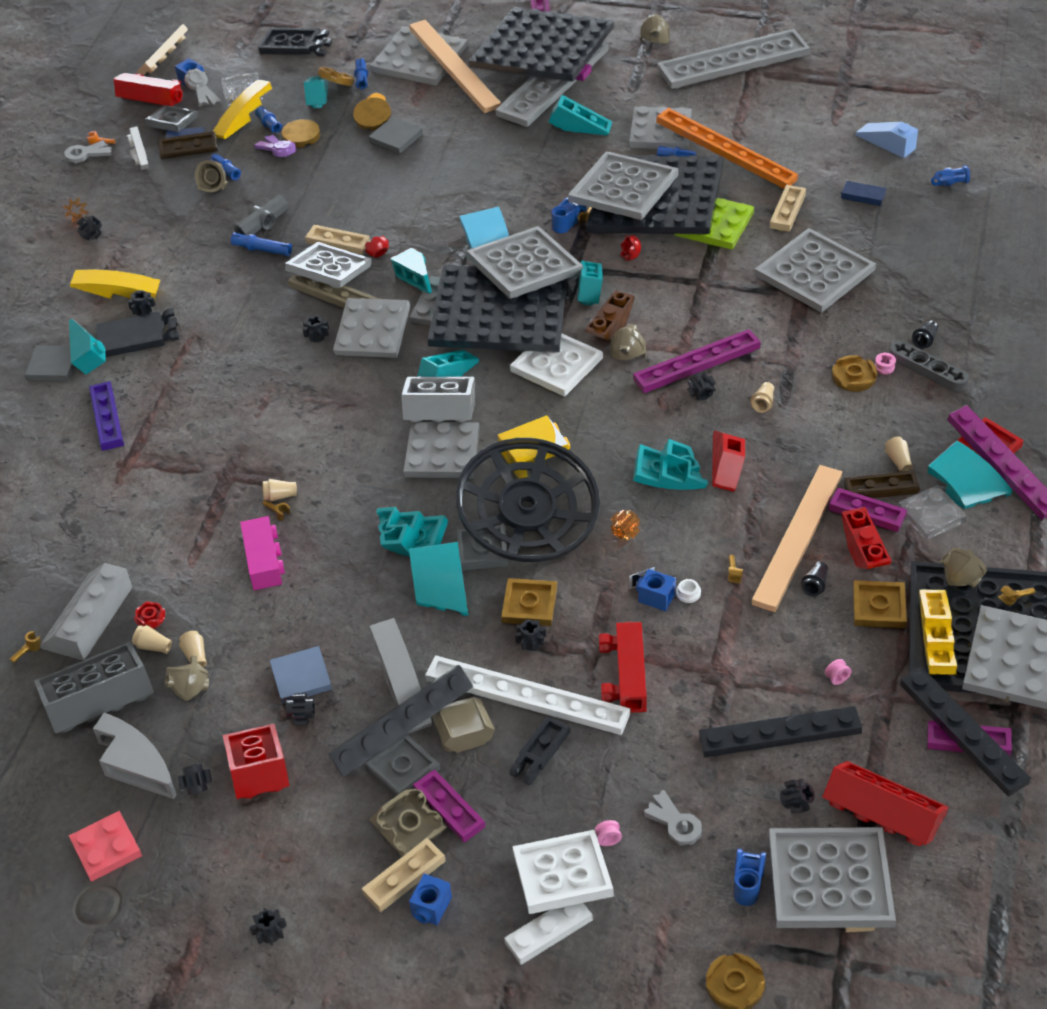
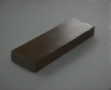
M215 131L158 139L161 159L218 151Z
M915 471L846 477L843 482L845 490L869 498L919 494L920 492Z

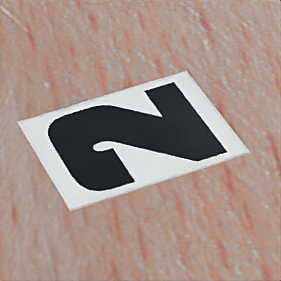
M647 570L629 576V589L636 587L639 578L644 577Z

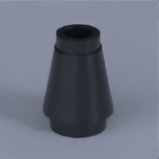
M928 321L913 332L912 342L917 348L925 349L933 344L938 330L937 323Z
M816 562L802 578L801 585L805 594L818 596L824 592L828 566L824 562Z

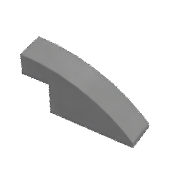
M392 618L371 625L370 631L380 657L383 677L397 707L419 692L421 688L395 619ZM430 717L407 734L432 726Z
M103 713L93 730L99 744L108 747L99 760L105 776L174 799L177 794L171 776L155 746L130 724L117 717Z

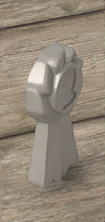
M198 69L189 70L184 81L188 88L196 91L199 107L202 105L208 106V101L212 106H215L216 103L219 104L220 99L206 86L208 78L205 72Z
M102 140L87 147L82 145L71 146L64 153L68 162L77 164L84 162L89 156H111L112 149Z
M664 790L661 791L660 795H653V801L657 805L650 802L649 808L644 810V816L667 825L669 838L679 846L693 845L701 837V821L692 814H680Z

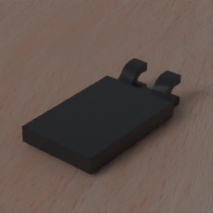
M269 28L258 50L260 54L310 55L311 52H314L317 56L325 57L326 49H320L319 47L331 46L332 39L325 38L329 36V30L320 31V28Z
M166 309L162 315H160L159 311L97 324L98 341L102 342L105 346V357L164 346V341L179 340V333L175 331L178 324L177 318L174 317V309Z

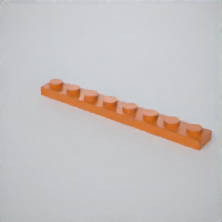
M667 108L657 116L656 123L772 182L780 188L785 189L786 185L792 186L798 179L797 173L670 108Z

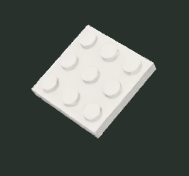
M562 334L560 352L524 351L510 365V370L565 397L603 359V352Z
M595 830L513 846L514 858L529 914L614 896L613 886Z

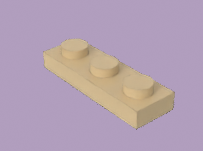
M786 185L771 218V229L790 232L805 198L806 188Z
M313 225L305 237L307 244L314 245L319 242L360 255L364 253L365 244L370 242L368 235Z
M426 838L362 888L363 895L381 913L418 884L423 874L429 875L446 861L445 855Z

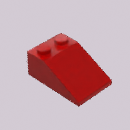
M274 723L223 735L236 799H249L260 793L278 792L290 786L283 752Z

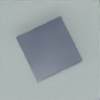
M319 646L270 660L282 704L286 703L287 700H293L292 696L294 693H307L308 697L332 690Z

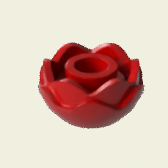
M383 235L381 237L375 236L371 242L365 244L364 251L371 257H380L388 251L389 241Z
M634 235L625 236V240L621 243V257L625 261H631L639 256L641 243Z
M144 602L136 609L134 620L138 626L144 627L147 625L155 629L163 623L166 615L165 609L157 602Z

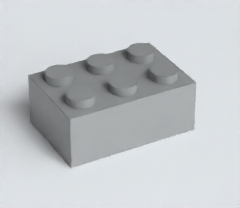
M407 377L402 391L403 420H410L411 422H420L422 420H432L434 422L455 420L456 422H465L472 419L475 405L474 377Z

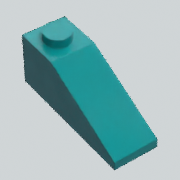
M311 76L304 82L306 105H311V108H321L322 104L327 102L329 80L320 76Z
M561 95L548 120L549 123L564 131L606 136L609 134L612 121L564 95Z
M410 248L391 258L397 278L428 294L432 293L425 266L426 259L422 253Z
M581 261L583 269H581V274H579L577 300L587 306H593L594 303L599 304L603 282L602 264Z
M70 319L71 363L86 375L106 362V349L102 342L97 341L75 320Z
M465 350L425 357L421 359L417 377H461L475 366L480 358Z

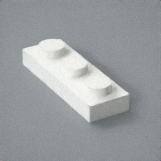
M584 903L549 910L505 937V944L520 965L591 922L593 920L592 913Z

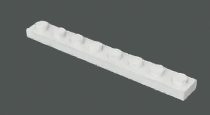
M436 655L426 673V681L433 682L456 665H460L474 686L467 691L468 693L622 735L630 716V708Z

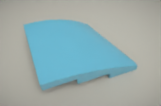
M499 207L459 216L470 249L509 236Z

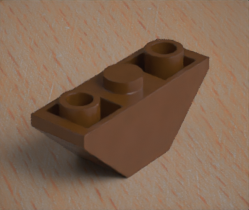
M615 290L587 325L585 332L611 340L615 332L626 326L635 296Z

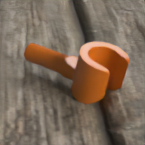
M95 131L89 132L90 137H87L90 145L102 140L108 144H115V139L99 138Z

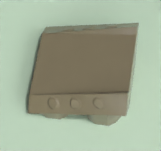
M471 697L450 703L432 715L435 728L440 735L442 748L448 752L459 753L485 745L493 737V732L495 731L480 698Z
M418 789L404 790L383 805L369 819L402 857L426 838L431 841L448 828L439 813L433 811L426 804V796Z

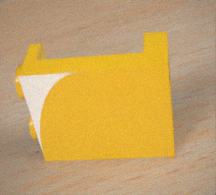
M547 415L498 434V442L512 438H537L556 443L568 450L571 449L568 439L560 434L558 425L555 422L552 423ZM515 449L501 452L508 464L516 462L534 463L538 450ZM547 453L545 460L555 455ZM527 470L513 471L518 479L528 477Z

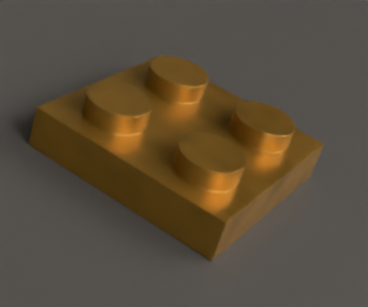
M508 578L501 615L502 623L522 624L528 619L539 621L540 626H552L557 581Z
M854 580V626L906 628L905 582Z

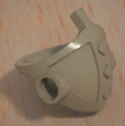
M658 14L649 16L640 27V41L646 39L659 44L668 43L670 40V27L667 21Z
M205 160L197 166L195 181L198 186L197 189L200 191L216 192L223 190L228 184L225 180L226 174L221 163Z
M627 324L614 333L610 345L613 359L629 360L640 355L646 357V342L637 331L636 325ZM621 349H625V350H627L628 352H627V353H624V352H622Z
M952 548L940 561L944 565L946 581L952 586L969 585L974 588L987 572L985 564L970 549L966 551L960 548Z
M191 656V662L188 665L166 668L165 687L171 688L179 698L185 701L194 698L201 690L207 691L209 687L208 671L197 664V656Z

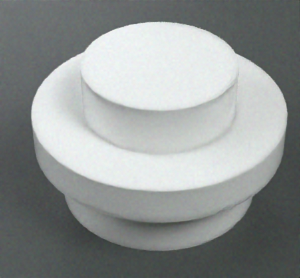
M685 579L677 586L676 596L682 602L692 603L700 598L701 588L696 581Z

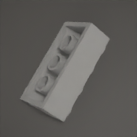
M104 563L91 571L40 644V648L79 660H85L132 589L127 569Z

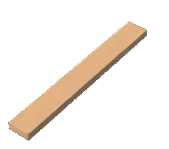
M426 20L410 24L409 30L483 113L496 110L501 105V102Z
M819 465L752 598V605L776 612L842 478V471Z

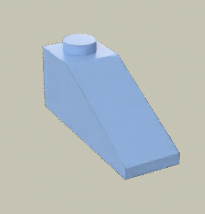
M903 122L867 123L856 132V136L902 158H905L916 149L918 129Z

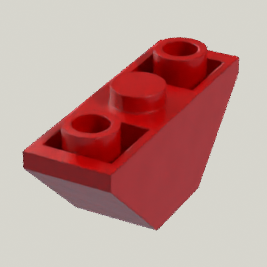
M714 430L712 454L713 487L732 492L736 490L745 459V439Z
M866 507L842 512L848 550L856 567L870 569L891 564V558Z

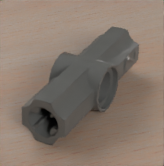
M279 194L262 207L257 205L252 207L248 217L234 226V231L239 234L250 235L255 234L261 228L265 230L270 229L275 222V218L289 209L288 202L284 196Z

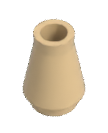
M763 383L751 397V405L756 412L764 413L772 408L774 386L771 383Z
M902 437L889 439L885 443V453L897 466L899 472L910 471L913 465L910 460L907 441L903 440Z
M274 479L262 482L263 500L272 502L297 496L296 482Z
M146 625L144 627H137L132 638V644L136 645L137 649L167 654L171 648L172 640Z
M197 631L184 633L179 638L180 649L189 662H191V656H197V664L204 668L207 662L205 659L203 637Z

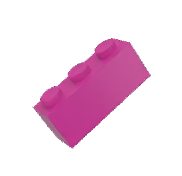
M269 516L240 522L253 590L282 585L281 574H285L283 560H278L277 558L282 556L279 542L274 543V539H278L276 525L270 524Z

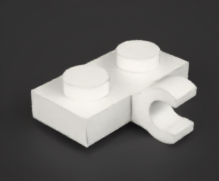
M138 127L130 128L131 134L127 135L130 146L135 147V149L130 151L131 157L135 160L136 165L140 164L141 170L148 169L149 165Z

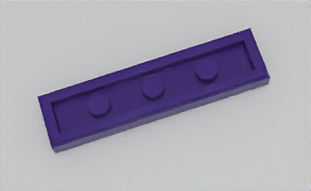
M111 381L89 386L101 450L124 446Z

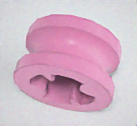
M880 353L876 356L875 366L878 373L887 375L894 372L896 358L892 354Z
M843 659L833 661L825 669V675L830 678L834 685L846 681L852 672L850 667L846 666Z
M612 820L604 821L595 827L599 845L612 846L622 839L618 822Z

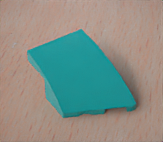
M668 439L662 452L641 444L636 451L633 481L649 486L676 490L703 489L708 485L707 479H703L699 472L700 465L694 458V453L690 446Z
M959 441L952 444L928 466L927 473L947 484L945 498L963 509L974 507L980 503L991 502L994 497L1001 495L1008 497L1012 494L1011 487L1001 475L982 457Z
M396 507L377 508L376 510L380 521L378 528L381 532V546L410 557L409 549L441 544L449 522L445 515L424 517L420 511L400 513Z
M458 542L409 549L416 604L424 607H434L441 611L446 609L459 611L461 615L467 616L468 609Z

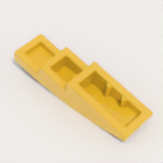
M257 80L238 96L213 131L216 133V138L226 139L251 121L249 113L262 105L260 97L272 89L270 82Z
M75 270L70 287L111 299L112 294L131 299V295L134 292L143 290L147 293L150 292L151 297L155 299L160 280L120 271Z
M920 590L921 621L929 674L956 675L957 664L951 629L952 617L946 590Z

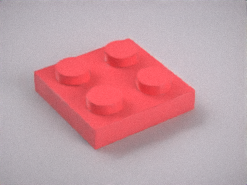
M120 811L69 835L91 882L142 856Z

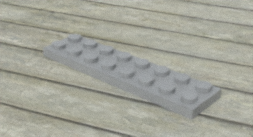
M795 29L658 62L657 69L670 88L674 89L725 75H732L741 71H748L761 66L764 67L777 62H784L793 58H800L810 54V47Z
M602 43L587 64H590L592 67L608 52V44ZM531 76L495 110L496 116L528 127L577 80L571 82Z

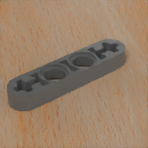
M896 341L891 344L890 354L896 358V363L952 391L960 392L967 388L969 377L965 371L907 342ZM920 359L923 360L924 363H916L913 360ZM933 369H941L944 372L937 373L934 372Z

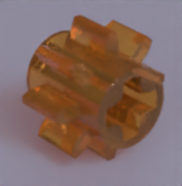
M79 197L76 201H72L69 198V206L63 205V208L68 210L65 217L71 216L73 223L75 219H81L83 214H88V211L83 209L87 206V203L81 204ZM72 206L81 207L79 209L80 213H71Z
M630 510L617 511L610 519L613 522L611 531L619 539L628 540L630 537L634 538L640 532L638 528L640 525L639 517Z

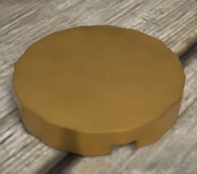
M320 67L317 73L318 76L338 84L353 86L354 83L353 76L344 72H337L332 68Z
M372 97L359 102L354 109L353 116L356 125L361 129L374 131L390 119L392 112L388 102L381 98Z
M295 120L283 127L282 137L284 141L289 140L295 143L296 148H303L305 144L310 143L312 145L319 140L320 129L314 121Z
M849 355L842 357L832 367V380L843 390L852 392L864 391L872 387L877 379V367L871 360L867 359L866 361L862 359V356Z
M733 953V956L723 955L710 964L706 973V990L710 999L720 1008L751 1009L761 1001L765 991V977L761 966L751 957Z

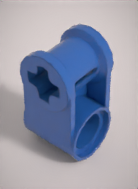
M565 198L558 206L552 209V230L556 233L568 232L570 228L578 223V214L586 212L587 207L569 202V199Z
M739 848L737 850L734 899L740 905L751 906L759 899L761 880L765 869V852L759 855L743 852Z

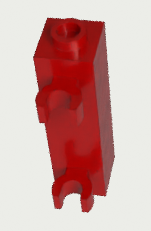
M123 73L113 79L115 97L174 106L182 101L183 91L181 90L182 81L180 80L168 81L144 77V74L138 73L134 75Z
M642 622L616 623L617 636L607 633L599 634V653H609L617 650L619 685L612 683L601 684L602 701L611 703L615 700H620V706L630 708V713L647 712Z

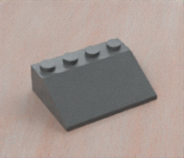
M131 642L34 680L55 734L71 731L75 728V725L95 721L103 713L121 710L126 704L145 700L150 694L154 693L145 667Z

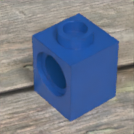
M188 58L175 66L178 80L182 81L181 84L187 87L184 79L188 71L198 69L204 72L203 66Z
M648 569L644 577L639 578L636 585L638 602L666 612L676 595V578Z
M423 874L409 901L412 916L421 923L429 922L438 926L452 898L450 883ZM428 900H434L432 903H425Z

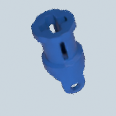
M967 165L956 169L945 168L943 171L935 173V176L931 178V183L934 186H952L953 183L959 182L966 184L970 182V170Z

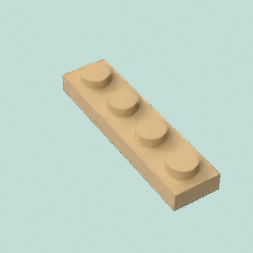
M182 24L137 72L139 74H145L146 72L151 74L158 67L155 63L158 62L160 64L167 57L165 53L170 54L176 48L174 44L177 43L179 45L186 38L183 34L188 29Z

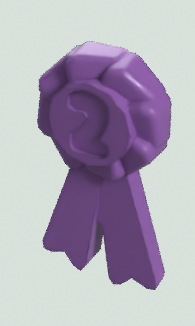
M274 135L265 137L266 142L259 141L257 144H254L256 149L272 151V154L276 157H287L296 151L295 143L289 140L279 141Z

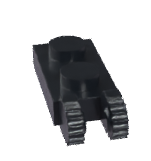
M547 716L519 752V756L511 766L509 774L515 778L518 777L523 771L525 764L528 763L531 766L525 773L523 781L528 785L532 784L538 777L539 771L543 770L571 733L570 727Z

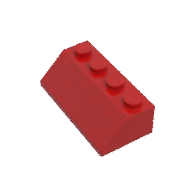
M849 761L833 768L822 798L829 800L828 804L839 810L846 808L855 812L854 816L865 822L872 820L880 824V828H883L888 833L895 834L898 832L906 836V841L916 846L927 845L933 840L949 809L947 805Z

